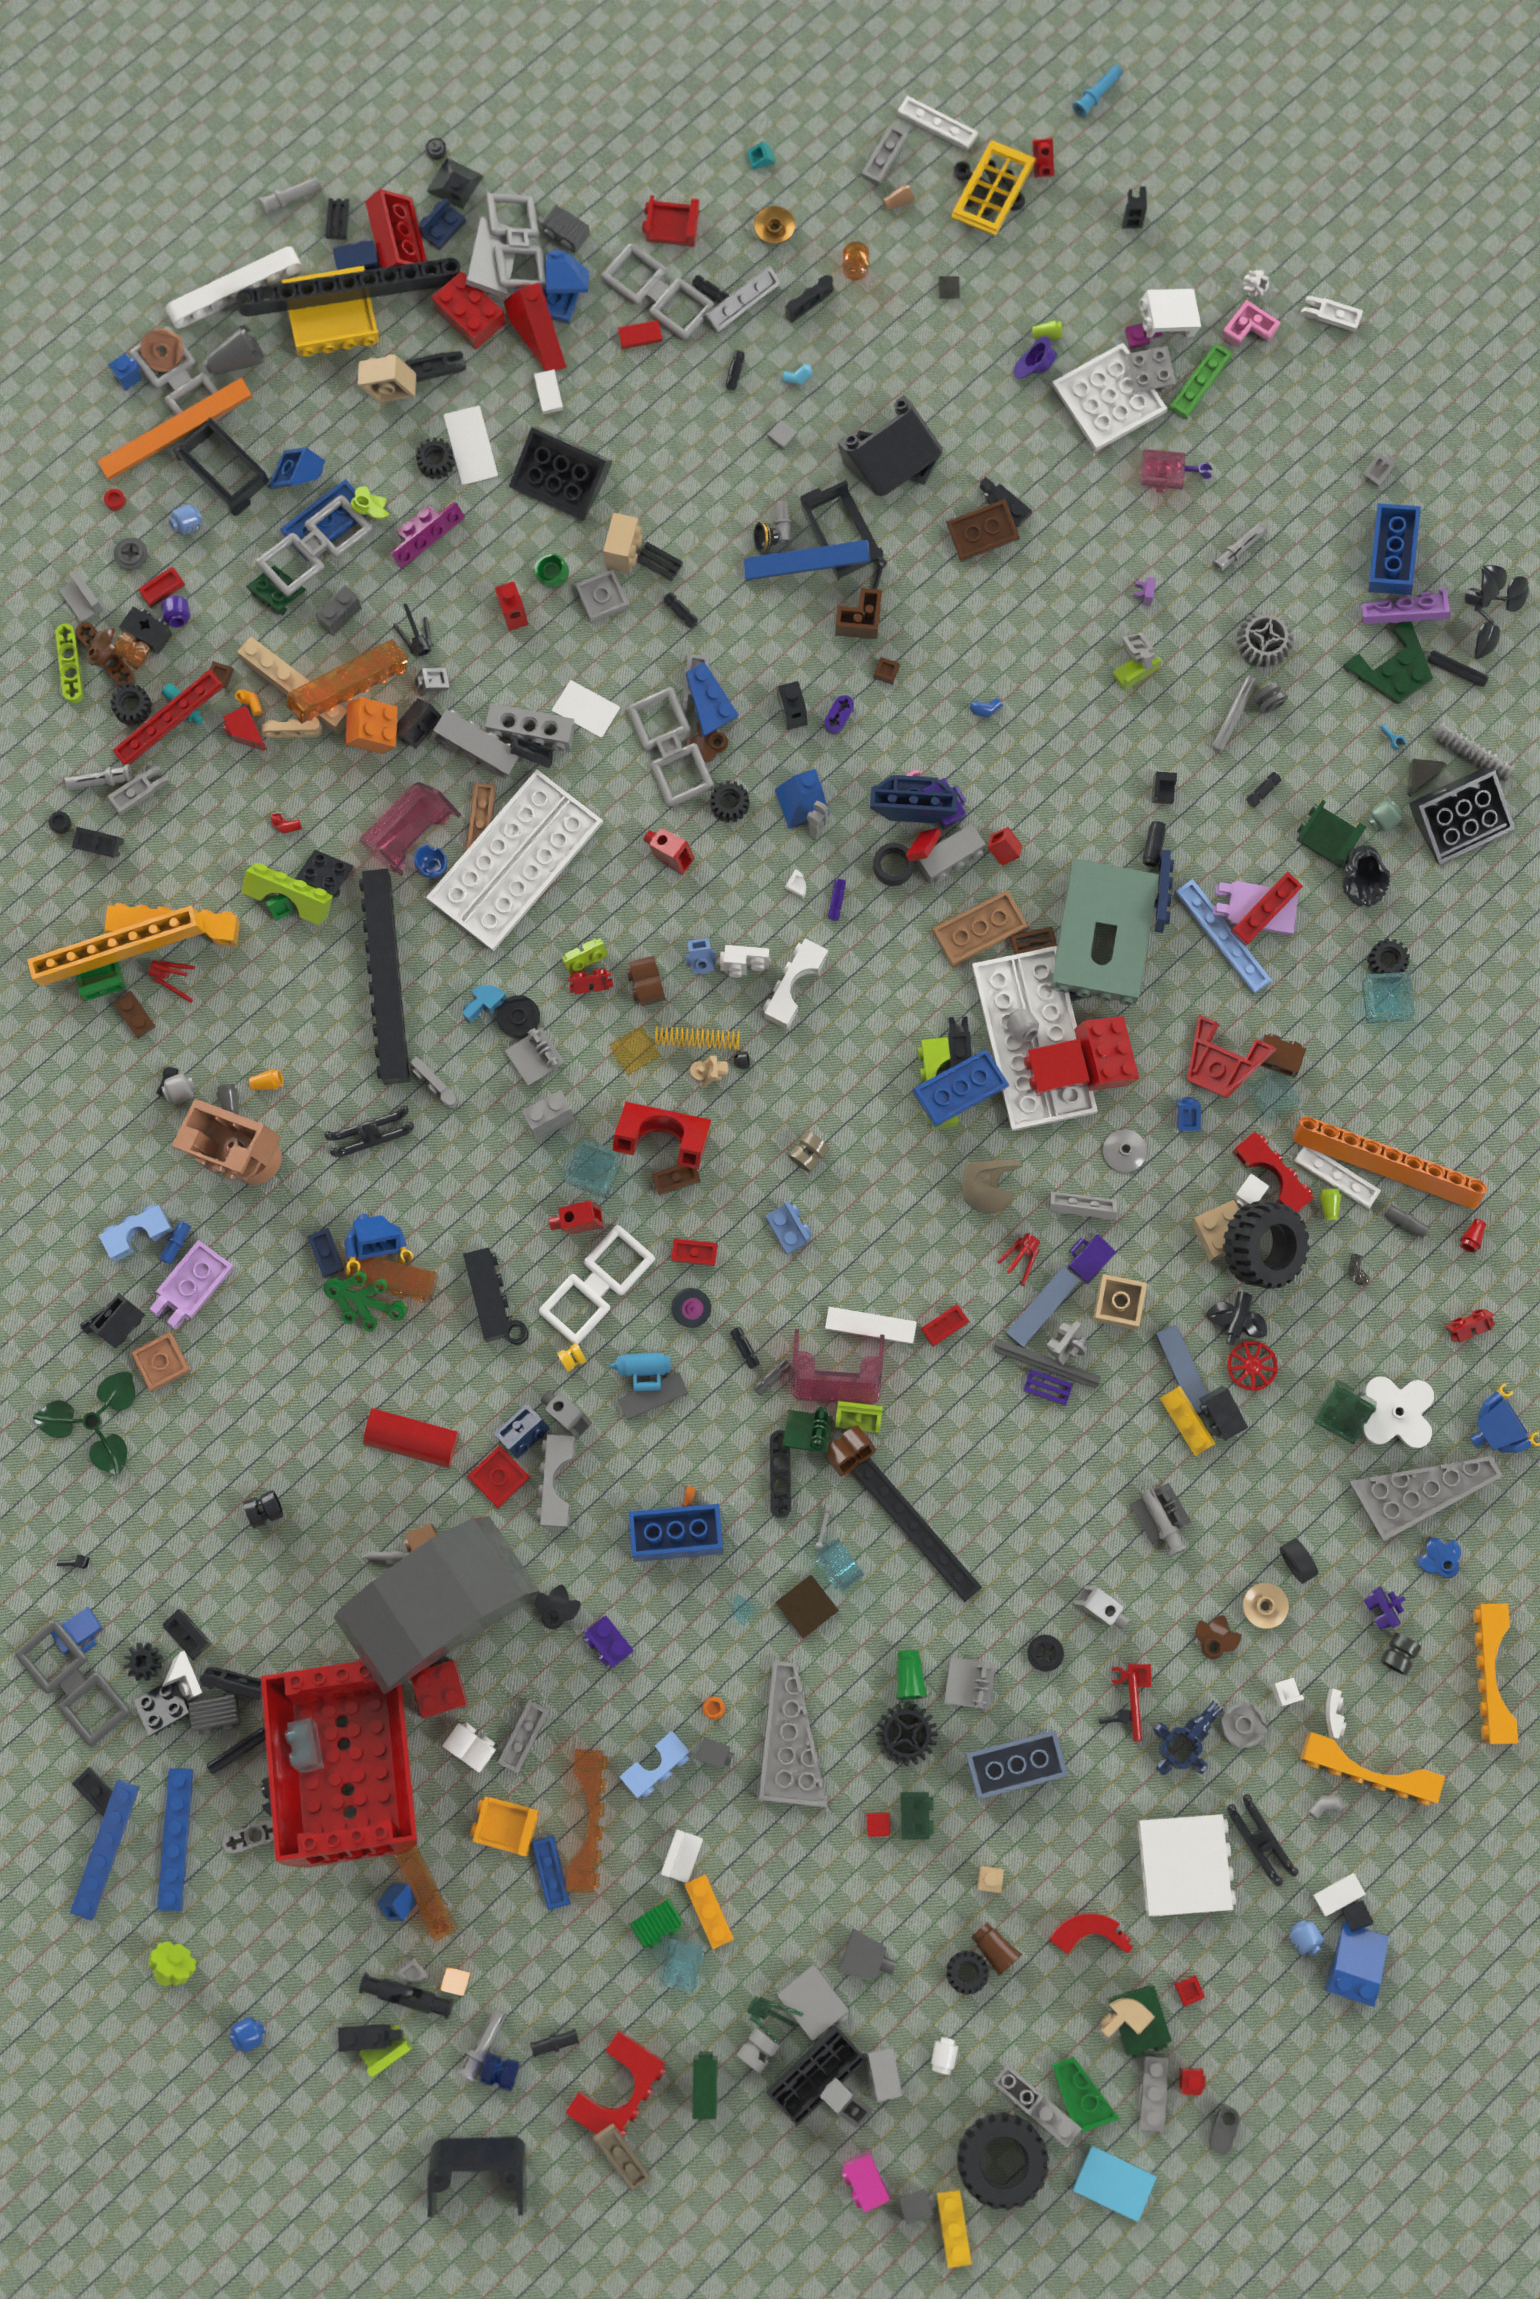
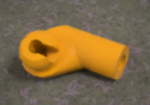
M244 689L236 691L235 699L250 706L253 716L263 713L257 694Z

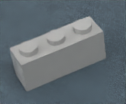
M970 824L934 846L928 858L917 860L916 864L930 884L935 881L939 883L951 871L957 872L962 869L967 861L971 859L974 861L984 854L986 844L973 825Z

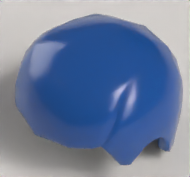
M427 844L418 848L414 854L415 868L423 877H440L448 867L447 857L440 848H432Z

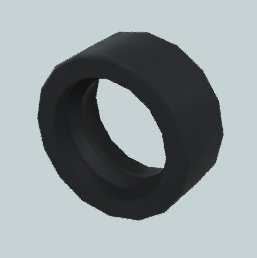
M895 842L885 844L878 849L873 860V870L880 882L889 886H898L908 881L914 868V861L910 862L906 857L909 849L903 844ZM888 853L900 854L906 860V869L898 876L887 875L881 869L882 858Z
M1294 1538L1279 1548L1286 1565L1302 1584L1319 1574L1315 1562L1298 1539Z

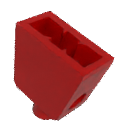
M515 581L495 587V594L508 631L529 625ZM515 612H517V613L519 614L518 616H515V617H511V616H510L511 614H513V613H515Z
M663 828L657 834L649 830L644 836L643 840L649 844L653 855L681 875L685 873L695 859L687 841Z
M592 1200L561 1207L558 1209L559 1216L549 1218V1225L552 1231L562 1229L567 1234L604 1228L601 1207Z

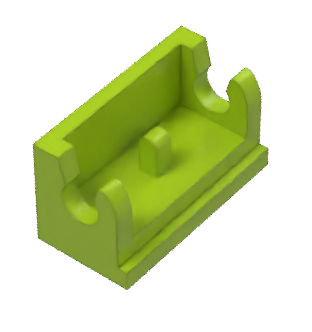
M838 1401L835 1428L847 1430L858 1425L863 1432L880 1433L883 1406Z

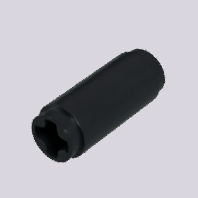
M1152 821L1149 826L1143 854V864L1146 866L1157 867L1160 862L1166 834V824L1163 822Z

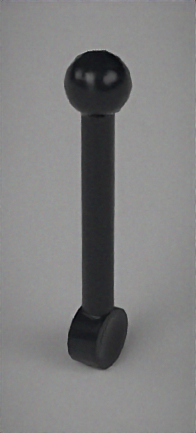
M880 559L878 562L879 569L873 589L878 588L882 570L887 564L885 559Z

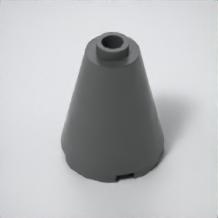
M246 324L238 327L205 357L204 365L209 373L213 372L214 375H220L265 362L262 359L264 355L256 338L248 335L247 332L251 330Z

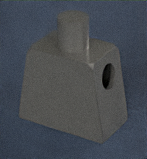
M547 1391L541 1397L540 1401L546 1405L545 1411L577 1440L592 1424L588 1417L561 1393L555 1396L550 1391Z
M853 1928L838 1972L876 1980L879 1970L892 1975L897 1961L884 1957L887 1947Z

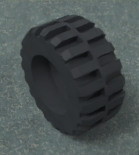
M1255 1201L1251 1204H1246L1241 1208L1242 1210H1238L1233 1215L1234 1219L1229 1221L1227 1225L1229 1227L1228 1231L1224 1233L1225 1244H1223V1251L1226 1253V1256H1224L1225 1262L1230 1265L1228 1269L1235 1275L1236 1279L1248 1285L1268 1289L1284 1287L1286 1283H1290L1295 1279V1275L1300 1274L1302 1265L1306 1264L1307 1261L1306 1253L1307 1251L1309 1252L1310 1245H1307L1309 1233L1305 1231L1307 1228L1305 1222L1300 1220L1301 1216L1297 1211H1294L1287 1205L1265 1201ZM1270 1228L1272 1248L1270 1254L1263 1262L1260 1256V1242L1265 1231Z
M1007 2112L987 2114L982 2119L978 2118L971 2127L966 2129L965 2135L958 2145L957 2162L959 2175L972 2197H975L981 2204L991 2206L992 2209L997 2210L999 2208L1013 2210L1012 2207L1019 2206L1020 2208L1026 2205L1025 2202L1028 2200H1033L1037 2196L1038 2190H1042L1045 2184L1044 2179L1048 2176L1049 2157L1046 2145L1037 2130L1027 2120L1025 2121L1020 2116L1010 2115ZM996 2138H1009L1018 2143L1023 2150L1025 2156L1024 2169L1021 2175L1011 2183H995L988 2179L982 2171L980 2163L981 2153L984 2147Z

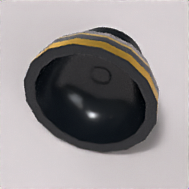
M765 522L756 523L753 534L756 550L759 553L766 552L772 545H777L778 531L776 528H771Z

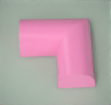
M1246 300L1225 327L1222 336L1229 344L1238 346L1251 330L1265 340L1270 341L1277 332L1281 322Z

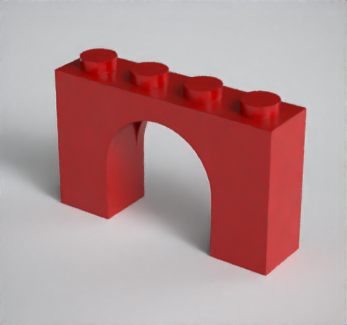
M625 1102L614 1134L612 1151L634 1155L642 1136L651 1132H664L673 1135L681 1143L677 1165L699 1169L709 1138L711 1119Z
M619 2029L605 2052L624 2064L631 2071L635 2081L632 2098L620 2107L609 2108L599 2104L580 2090L565 2112L596 2135L613 2123L624 2137L627 2132L624 2126L628 2120L633 2123L640 2112L637 2106L641 2100L646 2102L653 2092V2089L650 2088L655 2079L660 2081L667 2070L663 2067L666 2063L665 2060Z

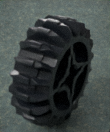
M905 1703V1710H901L900 1704H896L897 1712L894 1713L891 1708H888L887 1711L891 1716L889 1718L884 1714L881 1716L886 1723H877L878 1727L883 1728V1732H876V1736H883V1740L877 1741V1745L885 1744L886 1747L881 1750L882 1754L888 1750L891 1752L887 1757L888 1760H891L895 1755L897 1756L896 1764H900L901 1758H904V1764L908 1766L909 1759L912 1758L914 1765L918 1764L917 1756H920L923 1761L926 1760L923 1754L924 1751L932 1754L933 1751L928 1748V1745L936 1746L937 1742L930 1739L931 1736L937 1737L938 1733L931 1732L930 1729L935 1728L937 1725L936 1723L928 1724L927 1721L933 1718L932 1715H928L926 1718L922 1716L926 1712L925 1708L918 1713L916 1712L917 1704H914L912 1710H909V1703ZM912 1715L920 1721L912 1726H907L901 1721L899 1716ZM893 1721L898 1728V1736L889 1742L888 1728ZM899 1724L906 1730L917 1727L912 1731L913 1734L911 1736L913 1737L911 1740L913 1743L907 1738L897 1742V1739L901 1737L900 1734H903ZM924 1726L926 1738L923 1746L920 1748L915 1739V1734ZM905 1742L915 1752L904 1754L896 1751L894 1747Z

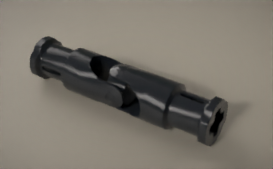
M364 1973L359 1987L360 1994L365 1992L375 1995L377 1999L399 2004L426 2014L435 2013L444 2016V2019L447 2020L450 2017L454 2004V1999H443L437 1997L435 1993L406 1986L384 1978L380 1980L373 1978L368 1973ZM412 1995L415 1996V1997H417L418 1999H417V2000H411Z

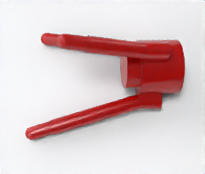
M153 960L148 973L149 976L155 978L154 982L163 985L192 1003V998L164 981V979H168L170 973L181 976L188 975L187 972L172 968L195 970L196 967L164 960L162 962Z
M1026 1233L1023 1238L1019 1237L1016 1243L997 1260L998 1264L1002 1263L1018 1248L1020 1253L1007 1270V1273L1011 1274L1024 1255L1029 1256L1031 1254L1021 1282L1022 1286L1025 1285L1035 1257L1040 1251L1038 1249L1040 1241L1033 1235Z

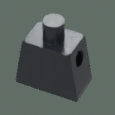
M796 681L778 686L777 697L787 730L808 725L806 705L799 682ZM795 713L800 714L799 716L792 717V715Z

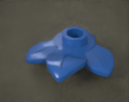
M1428 1538L1426 1544L1428 1554L1416 1559L1420 1568L1429 1574L1438 1573L1444 1578L1456 1576L1459 1572L1458 1560L1461 1557L1460 1545L1456 1540L1445 1544L1439 1538ZM1445 1563H1450L1452 1565V1568L1445 1569L1443 1565Z

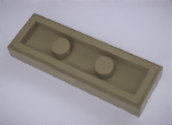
M613 2123L593 2137L631 2191H634L652 2178Z

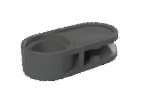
M1224 2106L1218 2110L1209 2137L1210 2147L1218 2154H1226L1232 2149L1239 2127V2113L1231 2106ZM1227 2111H1231L1235 2117L1231 2125H1225L1222 2122V2115Z

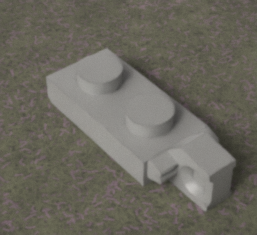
M1143 632L1122 637L1123 645L1136 663L1141 662L1145 670L1153 668L1152 659H1155L1154 648Z

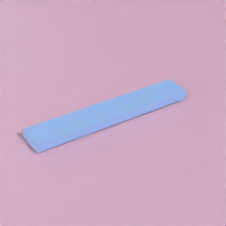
M1193 879L1175 891L1176 896L1253 995L1271 983V978L1246 946L1230 932L1232 929L1224 918L1212 915L1214 905Z

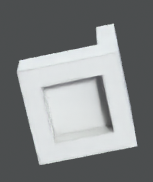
M1294 1678L1271 1685L1278 1707L1304 1699L1303 1695L1299 1694Z

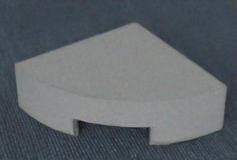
M415 1957L396 1972L400 1978L408 1981H420L429 1976Z

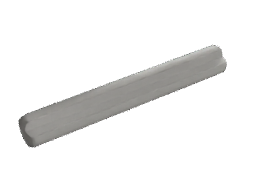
M1251 676L1246 677L1213 743L1212 749L1215 751H1223L1256 685L1257 680Z

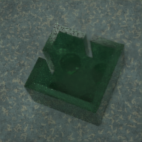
M1336 1379L1315 1415L1314 1423L1354 1445L1364 1429V1423L1367 1424L1374 1412L1377 1401L1361 1392H1358L1357 1395L1354 1394V1388Z

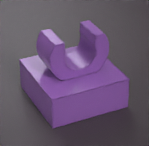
M1147 577L1146 584L1142 581H1136L1135 588L1142 589V592H1134L1133 598H1143L1142 605L1151 606L1156 578Z

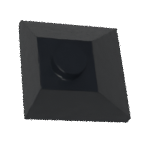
M446 158L428 187L427 192L442 200L447 198L450 204L464 209L483 175Z

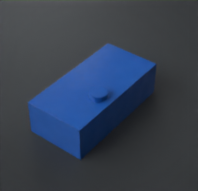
M1378 503L1368 592L1411 595L1421 506Z
M719 1504L629 1512L633 1562L724 1554Z

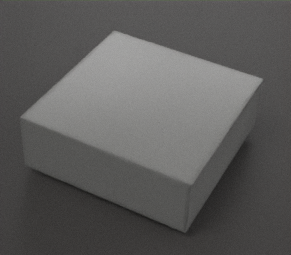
M782 420L768 433V438L783 450L797 436V432Z

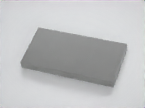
M480 217L465 284L505 298L508 287L500 285L494 247L497 244L507 245L506 236H494L491 232L489 219ZM498 223L499 227L511 228L509 226ZM503 253L507 278L510 279L515 254Z

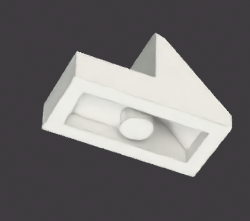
M182 1651L174 1658L163 1686L179 1681L180 1692L186 1697L188 1702L197 1698L202 1691L185 1651Z

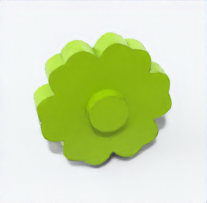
M167 1941L159 1943L156 1949L151 1951L148 1957V1967L154 1970L153 1976L160 1985L185 1984L188 1978L193 1975L196 1969V1960L190 1957L191 1951L182 1944L174 1946L171 1942Z

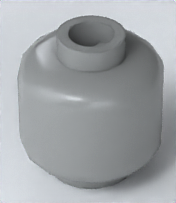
M1016 1009L1009 1015L1007 1028L1017 1041L1028 1042L1037 1036L1039 1022L1030 1010Z
M179 1073L167 1078L164 1081V1086L161 1088L168 1103L172 1102L174 1105H179L193 1098V1090L196 1089V1086L191 1077L187 1078L185 1074Z

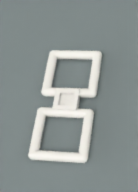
M616 1225L584 1260V1265L593 1273L585 1282L575 1274H571L540 1307L539 1314L572 1344H579L610 1310V1305L602 1299L603 1295L610 1288L619 1296L624 1295L655 1261L654 1255L621 1226ZM618 1236L644 1258L621 1285L595 1263L596 1259ZM573 1285L599 1307L576 1334L550 1312L553 1306Z

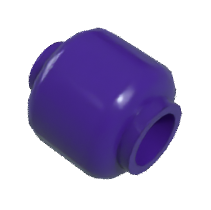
M173 595L162 602L163 620L169 626L180 628L189 622V603L185 598Z

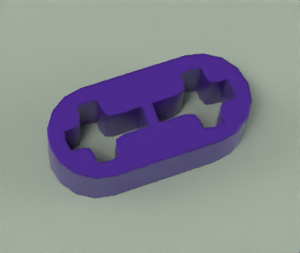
M841 695L835 700L824 721L825 729L829 734H838L843 730L854 709V702L851 697ZM845 702H847L848 708H844V710L841 713L840 704H844ZM836 717H838V726L830 727L829 721L834 722Z

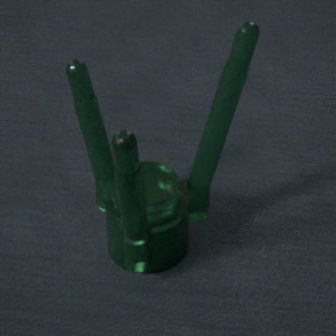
M755 1996L747 2010V2013L751 2015L749 2020L756 2023L775 2043L778 2039L760 2019L766 2020L768 2015H771L794 2028L797 2027V2023L771 2010V2007L800 2017L803 2016V2012L769 2001L762 1996L760 1998Z

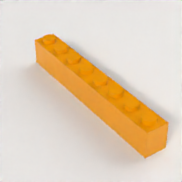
M191 905L27 959L32 980L42 987L203 934L205 931L200 913Z

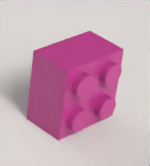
M869 2149L843 2162L842 2175L847 2186L852 2184L854 2191L851 2193L857 2209L862 2207L864 2213L890 2201L889 2193Z

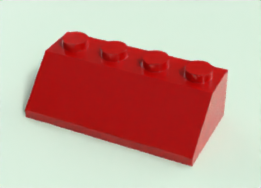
M383 189L377 190L365 201L380 267L385 268L427 261L412 197Z

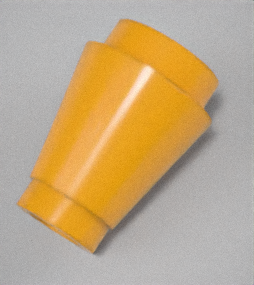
M273 1068L250 1077L249 1085L251 1090H278L279 1087H283V1076L280 1070Z

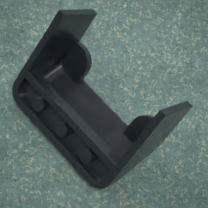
M517 2136L440 2138L432 2145L428 2171V2217H433L437 2213V2192H443L449 2188L452 2182V2172L499 2171L501 2186L506 2190H518V2215H524L526 2212V2144L523 2139Z

